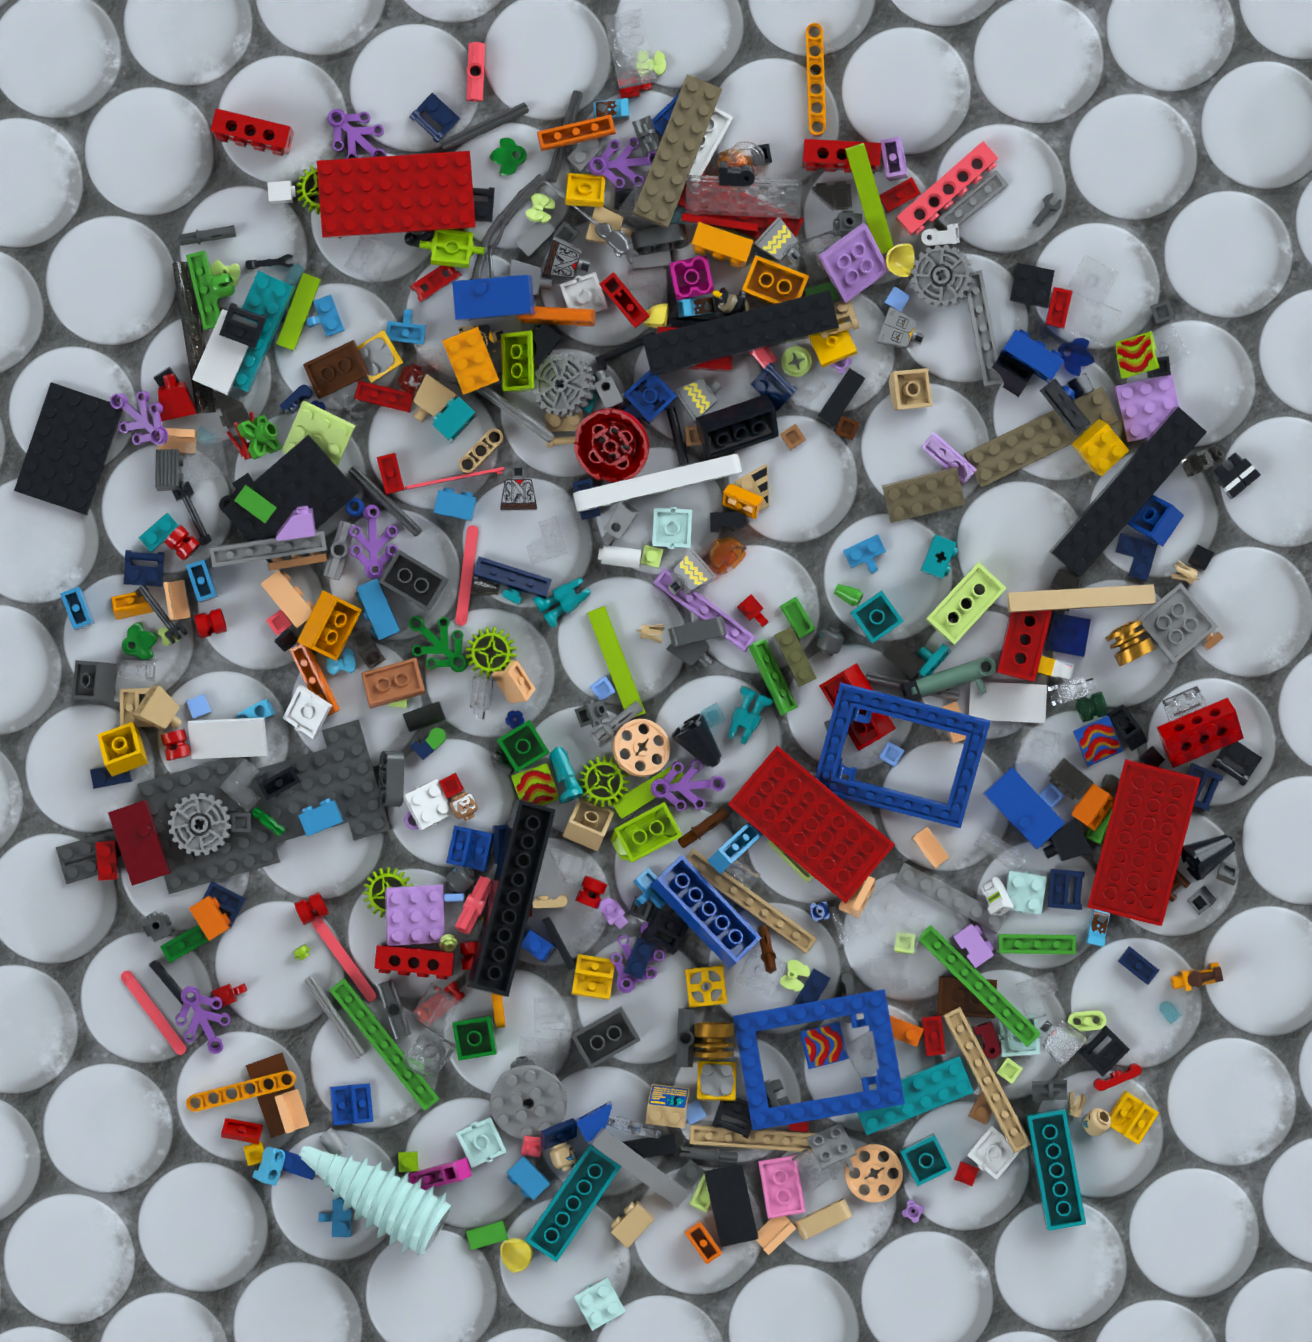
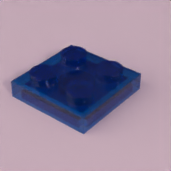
M1053 612L1046 650L1084 657L1091 619Z

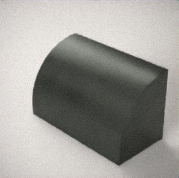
M440 701L403 714L409 732L446 720Z

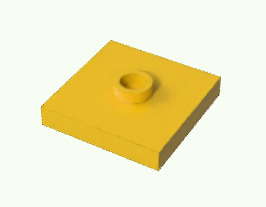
M568 173L565 205L603 207L606 177L603 175Z
M848 330L828 335V338L822 339L821 335L809 337L822 368L858 354Z

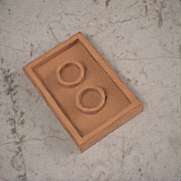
M417 658L361 673L370 709L426 694Z

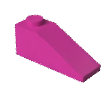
M467 1157L416 1171L408 1174L412 1184L421 1179L420 1188L426 1190L433 1185L438 1187L464 1180L472 1176Z

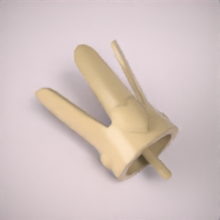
M1180 560L1178 561L1182 565L1176 563L1175 567L1176 571L1183 575H1170L1172 579L1183 580L1188 584H1193L1195 579L1200 580L1196 577L1198 571L1186 566Z
M642 624L641 630L636 629V631L641 632L640 639H650L662 644L663 638L659 636L663 634L662 631L665 628L660 626L665 624Z
M1073 1091L1069 1092V1105L1066 1114L1072 1116L1071 1121H1073V1117H1081V1110L1088 1099L1086 1097L1084 1100L1085 1095L1082 1094L1081 1096L1078 1095L1074 1102Z

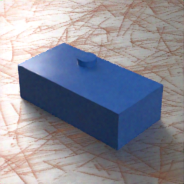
M531 275L452 281L455 320L464 321L535 314Z
M1013 767L1004 772L982 793L1034 849L1040 848L1065 824Z

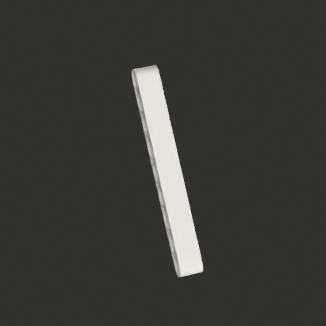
M732 454L573 493L577 512H583L742 473L738 454Z

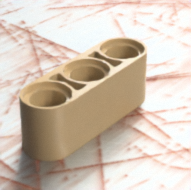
M495 428L487 431L460 459L459 468L465 474L475 472L503 443L502 432ZM492 433L500 435L498 442L493 443L489 440ZM483 446L486 448L487 451L484 456L476 454L478 447ZM471 460L473 467L470 470L463 469L464 461Z
M843 1198L795 1221L794 1224L802 1240H806L851 1218L853 1215Z

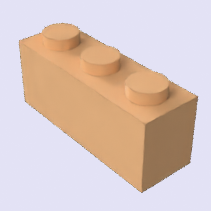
M277 570L263 581L261 585L295 627L300 629L306 624L314 605L309 600L306 602L302 598L304 593L297 585L295 587L292 586L289 582L291 577L285 570L283 572Z

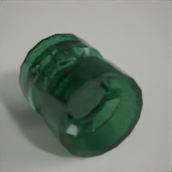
M1101 691L1091 694L1090 698L1084 696L1075 699L1082 723L1093 720L1094 716L1100 718L1109 715L1107 704Z

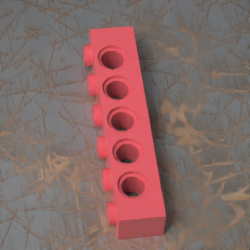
M982 141L896 217V220L910 236L914 233L918 235L925 229L923 226L928 221L932 223L940 216L938 212L941 209L947 210L954 203L952 200L957 195L962 197L968 191L967 187L971 183L974 185L983 178L981 174L986 170L988 173L997 166L995 162L998 160V157ZM976 160L980 161L982 164V168L978 170L974 169L972 167V162ZM964 173L967 175L968 180L961 182L958 180L957 175ZM951 186L953 193L950 195L945 194L943 187ZM929 199H937L939 201V205L937 207H931L929 205ZM922 211L925 218L918 220L915 218L914 213Z

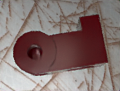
M988 1021L973 1026L974 1034L981 1035L984 1044L982 1049L985 1056L990 1059L997 1058L1001 1050L993 1023Z

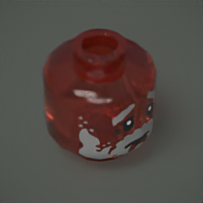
M413 363L410 366H404L397 379L400 385L399 388L409 393L418 391L425 378V374L421 371L422 367Z

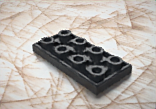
M742 1163L704 1171L721 1247L759 1239Z

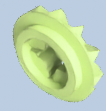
M799 346L788 348L781 358L783 370L792 377L803 376L809 371L812 364L809 352ZM793 354H795L797 359H804L799 363V370L796 365H789L793 361Z

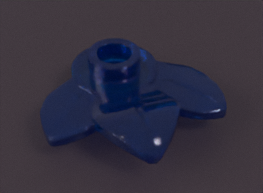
M1076 338L1071 343H1063L1058 348V352L1062 355L1061 358L1064 359L1065 369L1074 376H1080L1081 366H1088L1095 362L1092 354L1086 350L1089 340ZM1065 349L1070 350L1069 356L1064 355Z

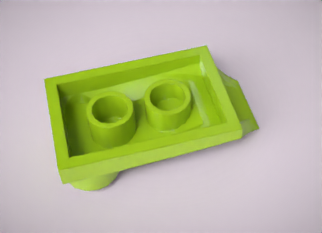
M663 802L614 828L610 841L620 860H627L632 863L680 838L683 834L669 807Z

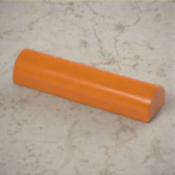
M610 114L538 131L537 137L542 152L614 135L616 131L612 115Z
M534 306L535 314L516 316L521 323L533 324L545 323L594 327L596 321L594 309Z
M301 643L289 649L308 690L319 695L320 698L332 705L327 717L340 711L312 649Z

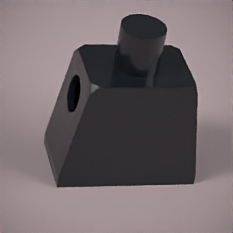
M1072 819L1057 830L1049 838L1052 844L1043 848L1047 859L1058 855L1061 861L1092 852L1076 819Z

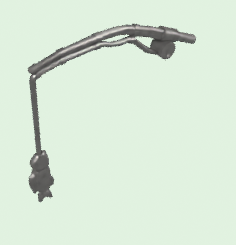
M542 174L537 175L520 190L496 217L486 232L480 246L485 247L484 255L478 254L470 280L481 279L486 255H488L489 278H494L493 250L499 244L509 221L541 186L546 184L564 200L566 195L550 181L543 180ZM573 206L595 225L597 235L605 239L607 244L614 249V254L617 257H621L624 254L630 264L633 263V257L639 254L635 250L630 249L629 244L632 243L622 230H612L610 224L598 223L579 206ZM502 223L495 242L491 245V247L488 250V245L493 234L495 233L499 225Z

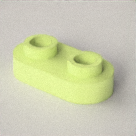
M1098 1010L1073 1012L1069 1015L1067 1023L1080 1031L1100 1030L1106 1024V1016ZM1095 1016L1099 1017L1098 1023H1093ZM1079 1018L1080 1024L1075 1025L1073 1023L1074 1019Z

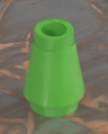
M838 584L834 591V594L846 603L857 607L864 594L858 588Z

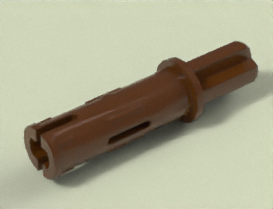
M721 807L694 828L691 827L692 830L680 837L678 843L682 848H686L695 840H700L702 835L716 827L723 820L730 817L724 807Z
M762 925L757 929L758 935L761 937L759 940L762 952L761 960L764 962L765 971L773 974L777 969L775 963L776 954L772 948L768 926Z

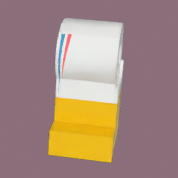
M1041 656L1037 673L1071 680L1074 665Z

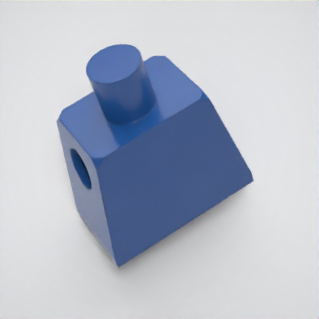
M526 927L521 947L540 961L546 963L557 947L530 927Z

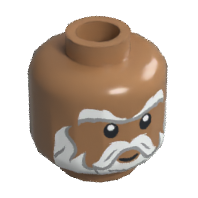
M463 791L453 796L450 802V807L457 819L464 818L467 821L475 817L474 813L478 810V806L472 794Z

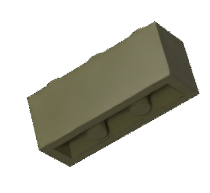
M790 627L775 634L774 637L798 687L817 679L793 628Z

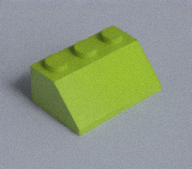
M522 331L501 334L503 391H533V332Z

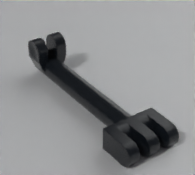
M651 332V333H648V334H646V335H644V336H642V337L649 336V335H653V334H655V333H654V332ZM642 338L595 357L599 369L605 371L607 369L605 361L644 345Z
M187 481L185 485L188 490L185 491L181 485V493L178 494L177 491H172L176 501L183 500L199 533L200 538L198 540L201 546L212 542V539L207 534L190 499V495L194 494L190 482Z
M145 584L135 591L139 598L144 597L167 627L168 631L164 635L171 644L176 642L172 637L173 634L178 640L182 638L178 632L179 630L183 635L188 633L181 622L176 625L173 624L149 593Z

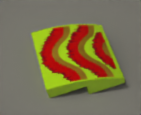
M1152 331L1115 342L1122 379L1159 369L1155 353L1157 348Z
M547 763L511 776L519 800L541 806L559 800V794Z

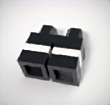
M1236 452L1227 459L1233 466L1230 471H1227L1222 464L1213 470L1219 479L1217 483L1222 486L1230 500L1261 475L1246 458L1242 459Z

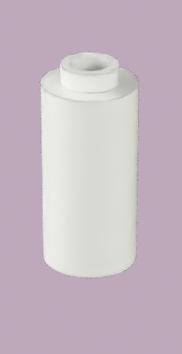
M603 545V548H599L598 560H601V564L639 569L642 550Z

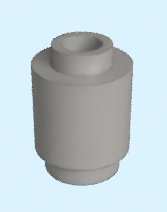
M332 1127L320 1136L321 1143L329 1153H338L339 1156L346 1150L344 1148L347 1145L346 1142Z

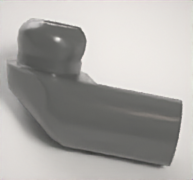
M495 749L491 753L493 767L510 775L513 766L505 763L503 752L500 749Z

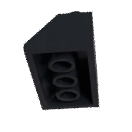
M767 394L695 418L697 433L707 460L779 437L775 406ZM726 426H728L735 439L731 444H728L731 437L725 428ZM709 432L711 433V435H712V437L714 438V440L716 441V443H717L719 446H723V447H720V448H718V449H715L714 444H713V442H712V439H711V437H710Z

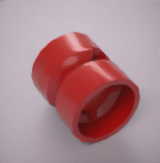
M180 525L166 538L164 543L171 550H176V555L182 561H185L198 549L200 543L193 536L189 537V532Z
M221 608L211 610L209 614L204 612L194 615L201 639L212 636V633L221 634L227 632Z
M185 729L161 734L162 743L167 747L165 750L167 761L191 755L189 745L185 744L187 740Z
M585 875L581 884L583 889L578 891L575 900L598 909L602 900L600 895L605 893L608 884ZM589 891L594 892L592 897L588 896Z
M319 892L309 896L308 900L302 899L294 903L303 925L313 922L315 917L322 918L329 914Z
M478 941L460 943V951L464 955V958L461 959L462 970H471Z

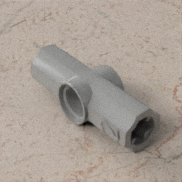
M340 521L323 576L340 580L353 538L349 535L348 530L356 525ZM343 546L345 548L344 554L336 555V547Z

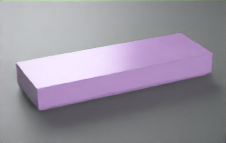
M935 432L921 446L945 469L957 467L959 479L963 485L977 470Z

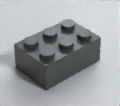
M398 549L379 583L425 611L430 612L449 579Z
M622 1006L571 1034L590 1069L641 1040Z

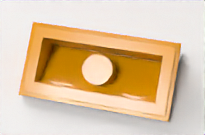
M729 484L723 491L722 505L753 519L757 518L763 497L734 484Z
M135 592L111 597L113 614L116 620L153 612V609L144 597L139 598Z

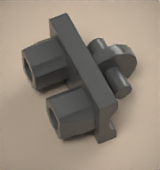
M647 116L633 121L632 124L643 155L656 151L660 142L651 117Z
M780 1079L764 1081L768 1094L769 1108H771L770 1101L773 1107L791 1104L787 1095L777 1099L775 1092L784 1089Z
M1067 1080L1032 1081V1100H1068Z

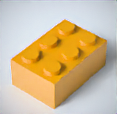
M701 222L698 223L691 243V249L694 250L695 254L701 256L705 254L711 255L712 259L718 262L726 260L730 262L731 266L736 268L746 266L753 246V240Z
M755 255L742 291L749 297L772 305L800 298L809 275Z
M478 326L442 340L463 395L499 381Z
M322 590L297 642L337 661L362 609Z

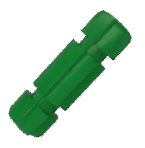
M255 807L251 812L254 818H258L259 822L270 831L273 830V833L278 837L284 833L285 828L280 824L278 825V822L268 814H264L263 810L259 807Z

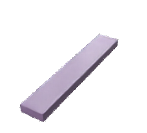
M664 568L653 584L701 620L723 616L727 633L724 637L743 652H746L756 636L695 591L690 595H686L683 590H680L676 595L672 594L668 589V585L674 580L670 577L671 572Z

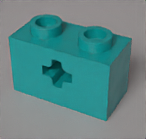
M935 534L920 571L939 579H943L944 576L947 577L951 566L948 565L950 559H955L958 548H956L957 543ZM943 553L945 561L937 562L938 558L935 555Z

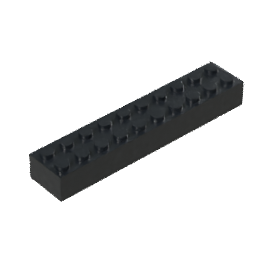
M828 290L642 337L651 376L653 377L837 331L839 324L831 293Z
M1174 407L1049 552L1077 577H1081L1207 431L1181 408Z
M523 800L513 801L466 987L509 997L556 809Z

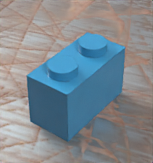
M443 488V491L438 490L434 514L472 521L477 499L473 497V493L462 491V494H456L453 489Z
M203 559L186 565L199 603L219 597L206 560Z
M80 587L60 593L74 630L95 624Z
M330 799L319 802L320 806L313 809L310 806L301 810L302 814L298 816L307 837L344 822L335 800L330 801Z
M522 1156L507 1171L509 1181L513 1185L518 1184L522 1188L521 1193L527 1199L531 1197L535 1200L551 1183L526 1156Z

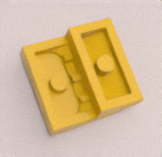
M578 954L572 995L610 1000L615 965L607 958Z
M1124 1090L1109 1113L1111 1118L1110 1127L1139 1145L1159 1112Z

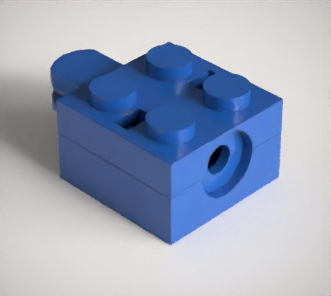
M649 370L623 394V397L629 402L623 411L630 413L637 420L643 417L650 424L677 399V395L658 375L652 377Z

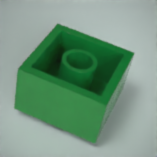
M530 720L497 739V742L517 773L550 753Z
M491 1015L452 1022L458 1061L497 1054Z

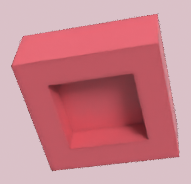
M279 610L266 620L277 636L293 625L282 610Z
M524 1136L521 1155L540 1157L542 1151L540 1146L541 1138Z

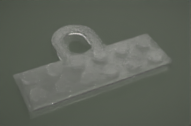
M748 141L736 143L729 149L726 157L729 167H736L743 155H748L751 158V163L754 166L755 180L750 186H719V176L687 175L685 213L800 219L802 180L764 178L765 156L762 149L755 143Z

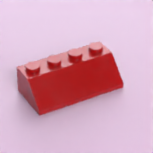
M857 663L819 685L832 708H834L840 682L873 691ZM859 709L860 714L866 715L867 710ZM872 712L870 724L853 720V723L849 724L848 735L857 750L860 751L894 731L896 727L889 716Z

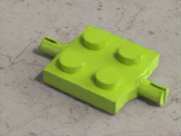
M438 230L435 231L431 242L420 240L419 249H431L432 265L469 268L470 259L473 254L484 255L485 247L474 246V232Z

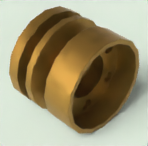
M1141 620L1128 622L1114 629L1105 637L1107 642L1114 638L1116 640V643L1109 646L1110 649L1116 647L1121 649L1114 655L1119 666H1123L1155 649L1150 638L1142 640L1140 638L1146 632V629L1144 628L1138 632L1135 629L1143 624Z
M694 1023V1036L703 1038V1042L694 1043V1047L703 1048V1050L694 1051V1057H701L706 1060H722L734 1057V1051L726 1050V1048L734 1047V1043L726 1042V1038L734 1036V1023Z

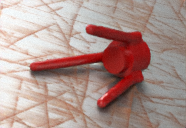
M251 411V412L249 413V414H250V422L253 424L254 415H253V412ZM234 422L243 445H239L230 431H227V435L238 449L241 457L244 456L245 460L251 459L252 456L248 451L250 442L247 443L245 438L240 435L236 427L238 423Z

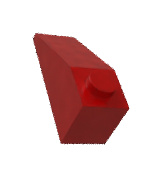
M614 272L599 284L634 328H637L650 317Z

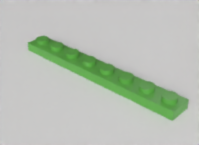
M931 925L917 938L1026 1047L1041 1034Z
M344 978L329 991L422 1109L425 1111L440 1099L348 981Z

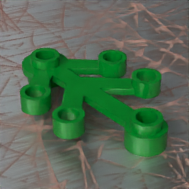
M420 616L411 617L409 627L413 631L421 632L435 645L426 647L415 645L412 648L413 655L419 657L422 654H444L448 658L446 660L429 658L426 661L428 669L450 667L455 672H463L468 667V659L462 654V639L464 637L462 631L455 630L452 633V638L455 640V652L453 653L448 648V626L450 624L448 618L441 617L438 620L440 627L439 640L424 626V620ZM442 619L447 620L446 626H441L440 621ZM415 620L420 621L419 627H414L413 622ZM456 632L461 633L460 639H455L454 634ZM416 647L421 648L420 654L414 653ZM457 659L462 660L461 666L455 665ZM430 660L435 661L434 667L428 666Z

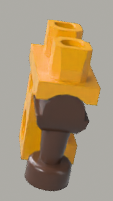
M1218 962L1209 963V969L1199 971L1194 969L1188 971L1185 969L1179 970L1180 975L1170 976L1172 988H1183L1185 991L1192 990L1191 986L1198 988L1202 985L1222 982L1221 967Z

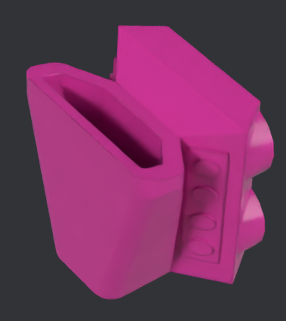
M707 255L669 263L676 301L709 294L714 291Z

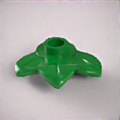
M501 138V148L493 150L489 158L494 163L501 165V176H509L516 172L518 165L525 162L527 152L523 147L517 146L513 139ZM516 152H519L518 158L514 157Z
M137 622L128 629L127 638L123 640L121 645L122 651L126 655H135L141 660H148L154 657L153 651L150 648L156 643L158 635L152 631H144L142 622ZM128 643H133L135 648L130 649Z

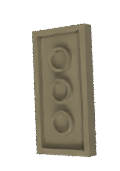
M957 467L882 485L891 523L965 505Z

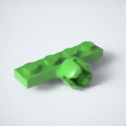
M206 251L188 254L186 258L204 330L215 327L221 313L219 299L234 294V286L224 287V284L231 283L233 280L230 274L227 273L216 276L212 275Z

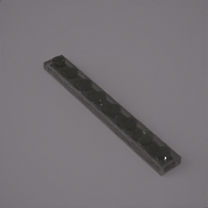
M175 262L172 265L196 414L215 413L213 389L192 380L206 348L188 262Z

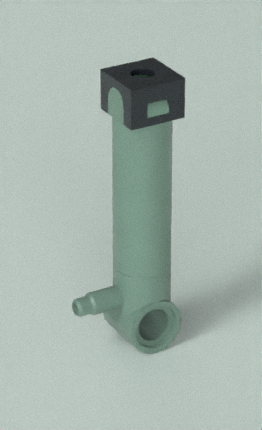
M989 657L979 658L900 684L903 698L915 701L974 680L980 694H984L986 690L982 678L990 676L995 672L996 663ZM983 662L988 664L987 672H983L981 669Z

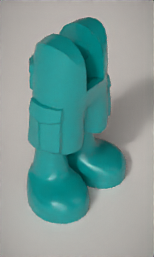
M581 577L552 590L553 595L551 597L542 599L537 596L532 599L541 614L555 603L560 602L558 607L543 615L552 629L557 626V619L562 613H571L591 594L589 588L581 591L578 595L573 590L584 582Z
M741 686L742 703L740 707H735L727 737L733 740L738 727H741L745 731L742 734L740 743L745 745L762 720L761 716H759L760 712L764 707L771 706L774 700L758 693L752 711L748 712L749 706L757 692Z
M556 747L550 753V761L555 770L558 783L564 782L566 791L559 797L560 804H564L580 798L584 793L574 777L575 772L570 765L568 753L564 748Z

